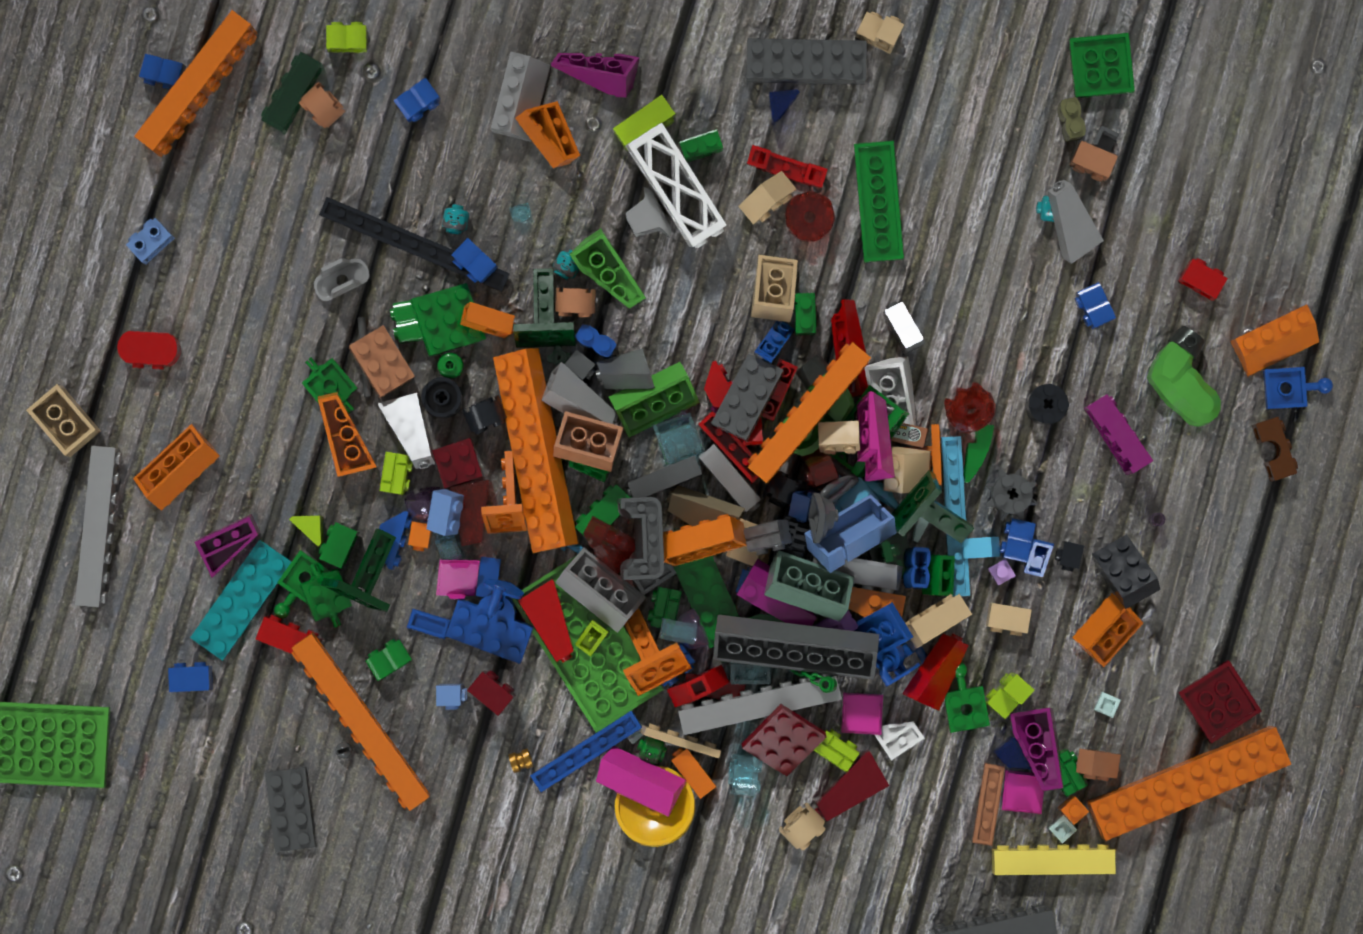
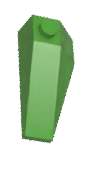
M602 229L585 238L570 253L571 258L582 273L611 293L612 296L629 309L646 298Z

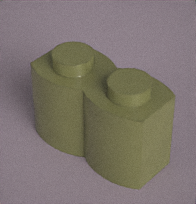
M1076 97L1062 100L1058 104L1057 113L1060 121L1063 123V137L1067 143L1081 140L1085 136L1086 127L1080 116V102Z

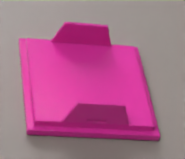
M439 560L436 595L448 596L450 599H465L466 596H476L480 561Z
M843 693L841 733L881 735L883 695Z
M1005 770L1002 810L1042 814L1044 791L1034 773Z

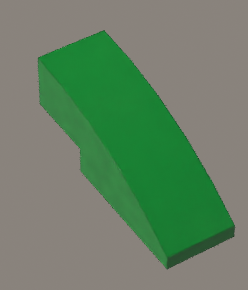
M977 424L974 443L966 444L963 474L964 483L966 484L976 475L985 460L992 441L994 425Z

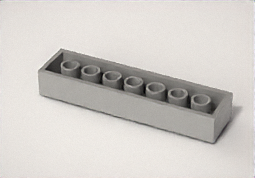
M820 673V674H819V675H821V676H823V677L831 676V677L835 678L836 681H837V676H836V675L823 674V673ZM808 677L799 678V682L793 684L789 680L780 682L779 687L775 688L767 685L759 687L760 691L752 692V689L741 691V696L733 697L732 694L720 696L721 700L713 701V698L701 700L700 705L694 706L693 702L681 705L682 709H678L683 735L767 717L780 704L793 711L842 700L838 681L836 690L831 693L821 691L820 687L812 684ZM816 678V680L813 681L819 683L821 679ZM826 681L824 686L828 688L829 683Z

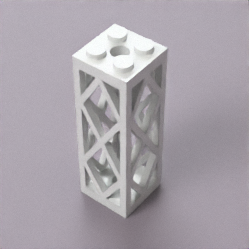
M662 123L625 146L689 247L695 246V248H699L708 242L706 238L709 236L716 237L724 232L723 227L726 226V223ZM660 135L666 146L652 140V138ZM643 144L644 160L637 150V148ZM652 147L671 156L672 180L652 170ZM679 167L694 190L680 184ZM657 180L672 187V204ZM680 191L699 200V223L680 215ZM707 211L713 219L709 223L707 218ZM685 224L697 229V231L690 234Z

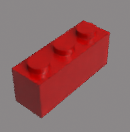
M272 614L270 617H264L255 639L292 654V647L314 632L312 630L304 632L300 630L301 626L289 622V625L282 623L281 618ZM314 632L319 641L322 642L323 639L318 637L319 633Z

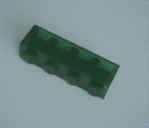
M303 52L295 55L291 62L292 67L289 73L286 72L281 79L282 85L279 90L276 89L273 92L271 104L269 107L266 106L261 114V121L283 135L286 134L301 108L299 104L301 98L314 86L324 69L322 63Z

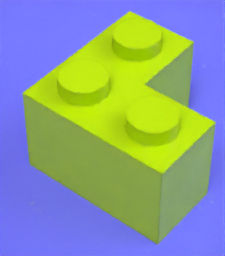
M1012 672L1010 674L1006 673L999 682L1001 684L996 690L994 688L991 689L986 695V704L1004 719L1009 716L1018 704L1022 705L1034 692V689L1018 674Z

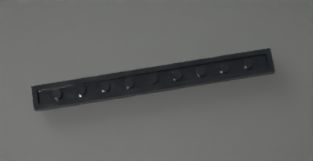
M326 197L319 216L469 278L467 276L469 272L464 267L459 269L452 262L455 259L452 256L455 250ZM496 268L482 284L503 292L510 273Z

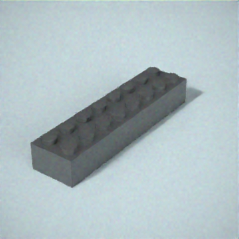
M718 615L713 660L874 680L879 634Z

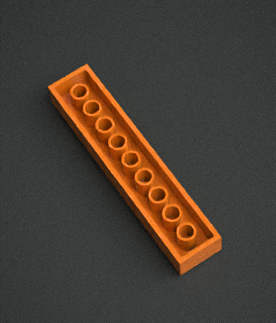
M527 348L493 357L501 400L507 416L505 420L532 553L576 545L578 540L561 458L553 456L557 436L551 407L541 400L546 388L539 348Z
M1268 726L1086 802L1101 838L1107 841L1292 764L1277 728Z

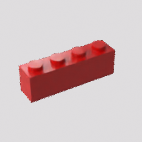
M712 411L698 424V427L752 484L759 478L748 468L750 465L748 460L752 457V452L746 446H743L738 437L711 424L716 415Z

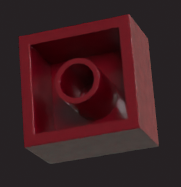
M471 438L432 450L444 489L484 477Z
M484 670L467 691L499 716L516 696L513 693L515 689L507 683L502 684L499 682V676L492 670L488 672Z

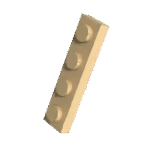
M649 723V726L642 725L640 733L645 736L715 758L720 757L721 750L716 748L717 744L708 741L702 744L697 742L698 738L689 735L683 738L679 736V732L670 729L667 732L660 731V726Z

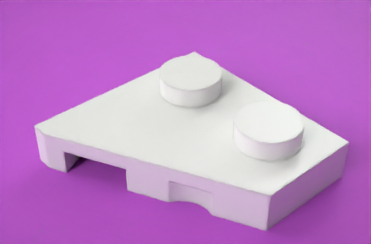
M914 721L883 725L881 735H875L891 761L925 739Z

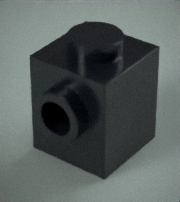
M1062 541L1060 549L1057 548L1055 560H1058L1057 565L1062 566L1061 570L1073 572L1074 569L1080 568L1084 545Z

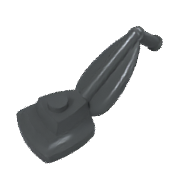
M841 465L837 467L835 473L842 477L829 483L820 494H812L808 517L813 543H820L821 539L826 537L827 531L833 529L834 522H837L839 518L838 509H835L834 504L859 482V478L856 475H853Z

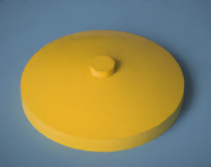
M658 766V767H660V768H662V769H664V770H666V771H668V772H670V773H672V774H674V775H677V776H679V777L685 779V778H684L682 775H680L678 772H676V771H674V770H672V769H670V768L663 767V766ZM687 781L669 817L618 793L615 799V815L619 826L630 839L644 846L659 847L678 840L690 827L695 814V798Z

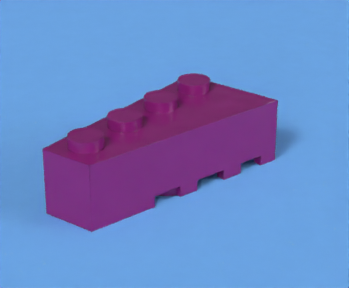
M1106 394L1084 407L1125 475L1133 474L1153 462V459L1140 442L1136 433L1128 425L1124 414L1120 413L1117 409V403L1112 396L1109 397Z

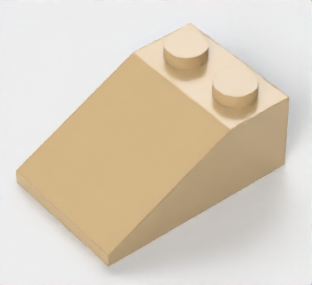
M758 255L751 317L783 322L791 321L794 310L798 260Z

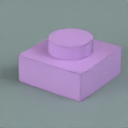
M1006 558L988 568L997 586L1016 576Z

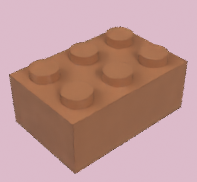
M384 325L349 345V350L380 399L414 379L415 375Z
M565 411L554 445L553 456L612 472L622 438L623 427Z

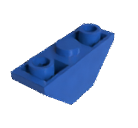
M776 321L755 350L754 355L772 364L795 329L783 321Z
M404 511L380 524L379 529L396 537L385 561L388 569L394 570L395 566L399 567L402 557L399 555L401 547H405L407 536H404L406 528H410L413 517H410L411 512Z

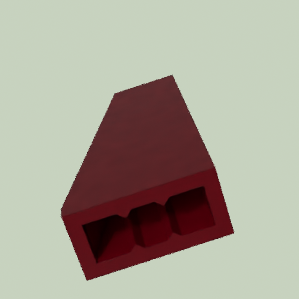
M866 750L851 765L847 773L844 772L817 800L816 804L818 807L815 810L822 818H825L826 822L889 787L887 780L869 750Z

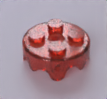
M814 191L795 195L789 202L785 212L787 229L795 238L804 242H815L824 238L831 231L835 221V214L830 199ZM807 212H812L815 215V220L811 223L806 222L804 219V215Z
M976 382L972 383L970 388H959L954 399L946 398L944 401L946 417L950 425L960 432L971 433L987 426L995 416L996 403L990 391L987 392ZM976 409L973 413L968 414L969 410Z

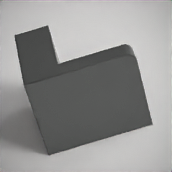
M1101 126L1097 130L1091 145L1110 152L1119 133Z

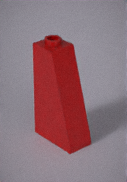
M551 579L518 601L555 661L561 660L563 663L573 657L571 653L574 651L556 583Z
M953 633L951 637L943 634L903 691V695L939 711L956 675V669L961 664L969 645L962 642V637Z

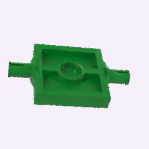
M312 357L309 358V361L307 360L305 363L312 372L302 382L303 386L317 402L318 396L337 392L348 413L353 412L355 409L347 400L350 395L358 390L357 386L333 358L320 366L317 365Z
M318 562L310 565L314 576L300 584L302 592L315 622L330 617L333 627H338L341 625L338 613L351 607V601L349 598L321 586L323 578L340 580L342 582L343 580L337 568L321 573Z

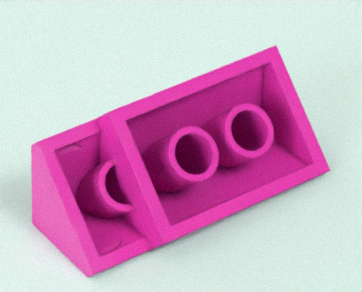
M869 391L857 404V421H859L860 451H857V461L865 462V481L868 482L895 477L886 400L876 393Z
M613 746L601 759L596 778L597 783L668 817L686 783L685 779L641 760L639 757L616 746Z

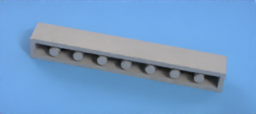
M91 446L75 605L103 607L107 602L108 593L105 592V587L110 579V573L107 572V568L112 559V553L109 552L110 544L114 540V533L111 530L112 524H115L116 513L113 511L114 504H117L118 501L116 484H119L120 481L118 464L120 465L122 462V453H120L118 448Z

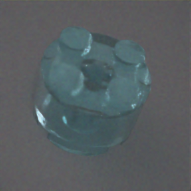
M732 754L731 758L734 759V762L729 763L728 784H732V790L728 789L729 794L754 796L755 793H760L761 784L758 781V773H761L762 761H759L753 755Z

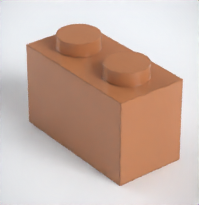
M1081 140L1069 166H1072L1073 170L1078 173L1084 174L1086 172L1092 175V179L1102 182V180L1106 181L1109 178L1118 156Z
M1080 748L1076 772L1084 774L1083 778L1109 781V778H1117L1121 755Z

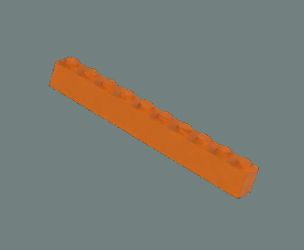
M314 632L292 647L293 657L297 662L301 661L305 666L303 670L310 679L314 678L317 683L315 685L321 695L325 694L329 699L327 701L328 705L333 711L337 710L340 714L339 720L345 728L348 726L351 729L353 740L357 744L360 742L364 747L362 750L368 760L372 759L376 764L374 768L380 776H385L387 779L386 785L391 792L395 791L398 794V801L404 809L407 807L411 811L428 799L430 793Z

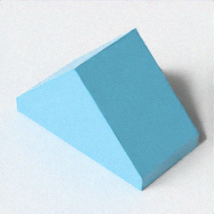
M999 537L966 538L962 542L963 559L1000 557Z

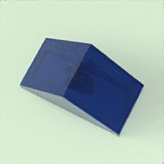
M794 89L769 92L768 99L772 125L775 126L797 99L800 91Z

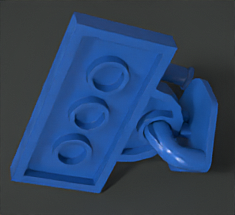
M487 579L484 582V587L492 590L493 593L483 597L478 605L458 599L446 637L521 664L534 626L516 619L517 611L515 604L509 597L521 599L524 592L511 582Z
M892 602L856 622L858 628L854 631L879 634L876 667L879 669L880 677L886 687L920 666L918 662L906 668L903 664L905 658L915 652L923 664L928 656L922 646L914 651L910 649L907 643L901 646V644L913 638V635ZM894 671L895 675L891 677L888 672Z

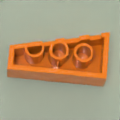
M335 392L318 396L337 477L376 468V463L339 394Z

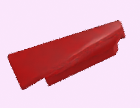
M843 299L841 301L842 307L831 319L836 361L840 358L839 352L846 343L850 346L853 342L866 353L854 300ZM865 368L847 388L852 398L861 397L868 387Z

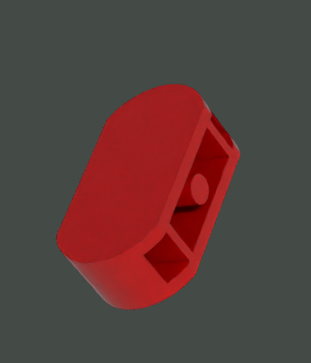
M127 331L120 337L117 345L119 356L126 363L132 364V368L144 369V365H150L152 369L164 370V366L171 367L179 360L181 355L179 341L169 333Z

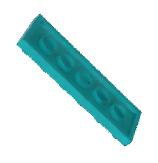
M259 539L190 638L224 661L278 584V580L292 561Z

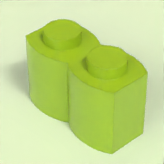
M331 22V25H326L327 52H367V26L363 25L362 22H351V25H343L342 22Z

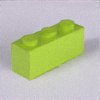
M660 95L614 127L613 132L627 150L625 147L627 144L658 124L662 123L665 128L673 124L676 114L663 95Z

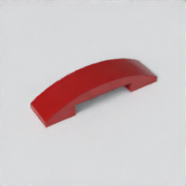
M752 145L746 163L773 175L782 171L791 181L818 188L823 187L828 170L811 163H803L772 153L771 150Z

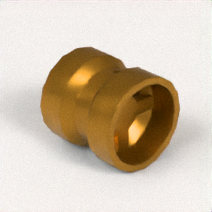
M528 748L523 749L520 753L508 754L514 773L520 772L523 768L529 769L534 767Z

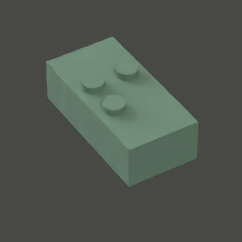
M778 551L770 565L764 595L840 622L849 608L854 577L836 570L830 573L822 565Z

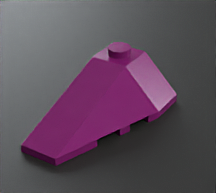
M558 53L551 62V66L606 94L626 98L634 85L639 57L625 54H614V57H602V53H596V56L585 57L582 53Z
M757 559L737 595L785 623L812 626L817 618L813 612L764 595L770 566Z
M1053 708L1011 713L1013 734L1022 748L1042 790L1063 788Z

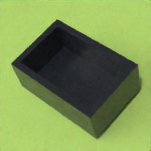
M1127 534L1092 553L1096 568L1125 609L1160 590L1157 576Z

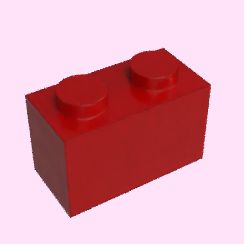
M1193 258L1188 262L1178 282L1213 301L1218 297L1228 278L1224 276L1221 270L1211 269L1206 266L1207 263L1205 261Z

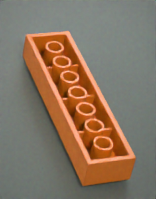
M231 10L134 137L158 156L167 155L172 149L171 144L175 139L178 140L183 135L185 126L194 121L196 118L195 113L199 108H203L207 104L209 95L218 90L223 77H227L231 73L233 64L242 59L247 46H251L255 42L257 31L254 27Z
M853 342L850 346L847 343L839 352L840 358L837 361L833 359L826 367L828 372L825 376L820 375L814 381V389L811 392L807 390L800 398L802 403L799 407L796 408L794 406L788 412L787 417L789 419L785 423L780 422L774 429L776 434L773 438L770 439L768 437L761 445L763 450L758 455L754 453L748 460L750 464L748 468L765 483H769L871 361V357Z

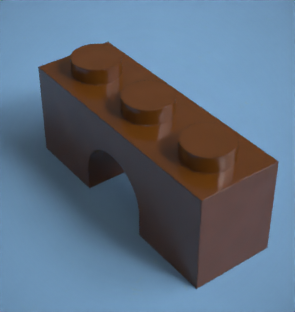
M1279 416L1251 425L1257 444L1270 442L1276 448L1275 457L1271 461L1264 463L1270 482L1298 474L1296 470L1298 469L1296 459L1292 458L1290 452L1292 446L1289 439L1285 437V425L1279 419Z

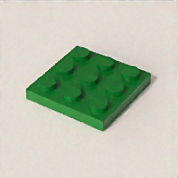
M1129 33L1069 39L1074 97L1084 98L1135 92Z
M467 283L410 300L429 357L486 339L484 332L460 325L464 306L469 302H473Z

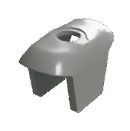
M643 187L644 199L626 212V219L634 235L641 237L660 231L670 238V224L661 210L654 193L650 189Z
M341 258L322 267L321 274L316 277L314 281L315 292L323 301H329L367 282L369 279L368 267L361 259L356 258L350 260ZM340 275L347 276L348 282L339 286L337 278Z

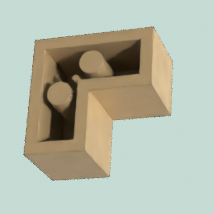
M866 12L855 37L862 41H867L868 44L891 54L904 24L895 16H886L883 20L881 19L882 16L878 13Z
M781 171L760 184L738 207L753 225L758 221L763 223L771 216L769 213L771 210L773 212L782 206V203L785 205L793 198L791 194L796 188Z

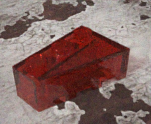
M819 448L812 454L800 455L806 470L804 478L808 486L812 485V488H816L839 478L831 457L824 452H820Z
M491 480L450 487L451 491L464 495L459 527L462 547L480 544L484 541L485 524L481 507L488 506Z
M592 516L583 535L590 547L595 550V556L620 576L622 562L629 559L635 551V539Z

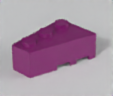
M252 514L202 536L194 542L211 578L260 533Z

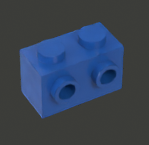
M194 662V666L186 667V663H174V667L168 668L169 692L213 690L212 665L206 666V662Z

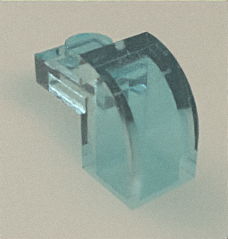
M433 532L442 560H465L456 535L444 536Z
M662 618L659 638L695 644L698 624Z

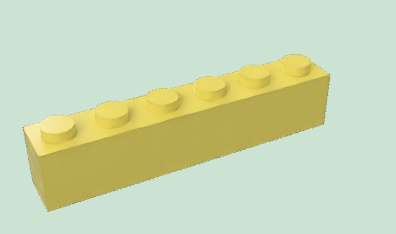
M1059 844L1057 848H1049V845H1037V848H1029V845H1017V848L1009 849V845H997V849H992V873L994 875L1116 874L1115 849L1109 847V844H1097V848H1089L1088 844H1078L1077 848H1069L1067 844Z

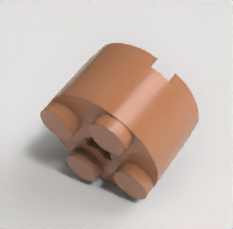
M317 82L301 98L299 104L304 110L313 114L312 119L319 126L322 125L324 128H329L346 110L343 109L342 104L330 91L325 92L323 89L324 85Z
M556 288L555 312H558V316H572V313H578V317H592V313H595L596 289H591V293H589V289L563 288V292H561V288Z

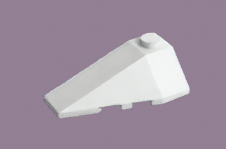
M908 356L889 358L867 365L865 367V374L868 386H873L899 407L910 413L903 423L916 426L912 375ZM887 405V414L889 416L894 408Z

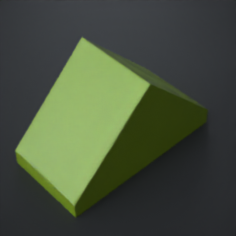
M292 516L289 519L318 547H321L324 543L323 516Z
M592 620L575 645L591 657L609 631Z

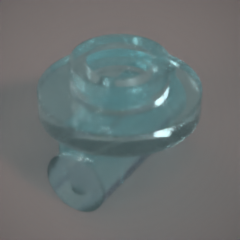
M528 203L509 208L512 219L517 222L526 221L531 215Z

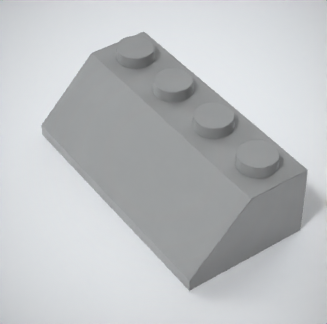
M510 52L491 125L492 132L531 142V139L515 118L526 109L541 105L550 70L549 64L531 56Z
M585 548L578 553L555 582L617 633L646 598Z
M854 558L849 562L845 560V564L836 569V571L853 576L852 587H854L855 583L862 584V589L868 590L880 587L882 588L881 592L893 594L894 590L899 591L903 567Z

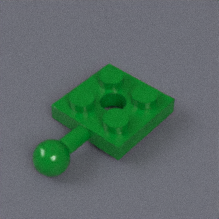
M302 550L298 552L277 582L290 592L284 602L278 603L274 608L275 615L281 619L286 618L290 614V606L296 597L307 604L300 586L302 583L300 576L303 572H308L312 578L314 574L310 565L318 561ZM318 562L321 573L330 571Z
M962 662L957 667L955 675L959 690L947 692L944 699L950 733L990 726L983 686L966 688L964 676L967 673V667ZM964 704H970L972 707V711L968 715H964L961 712V707Z

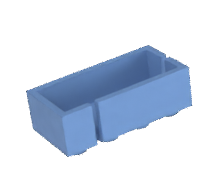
M870 494L839 512L838 521L834 522L833 529L827 531L826 537H823L820 543H813L811 531H807L805 533L807 549L831 573L843 566L845 560L849 562L895 535V518L884 507L882 508V505Z

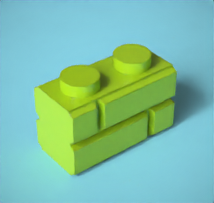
M392 452L385 453L379 491L405 495V491L409 492L411 480L407 478L408 472L413 470V464L407 455Z
M825 729L824 732H826L827 737L813 751L847 773L860 753L856 750L858 746L849 740L845 743L839 739L841 735L835 730L827 731Z

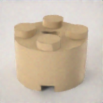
M804 803L805 808L801 806L796 808L784 820L786 823L785 827L780 826L779 832L796 849L800 848L802 851L808 848L811 844L810 841L815 836L819 837L826 829L823 826L825 820L808 803Z

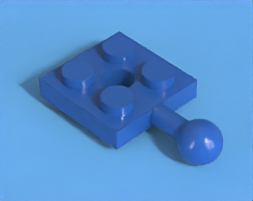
M1305 367L1263 370L1266 410L1308 407L1306 391L1318 390L1326 394L1333 389V383L1329 378H1321L1318 382L1306 383ZM1282 383L1289 384L1290 391L1288 394L1282 393L1280 389Z

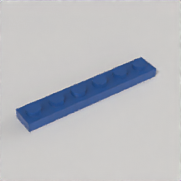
M631 710L530 776L540 792H543L641 729L642 725Z

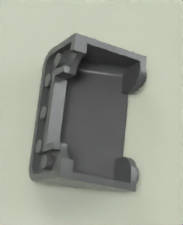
M654 497L617 499L619 514L624 518H634L636 558L626 559L622 562L620 578L622 580L659 578L664 572L661 502Z

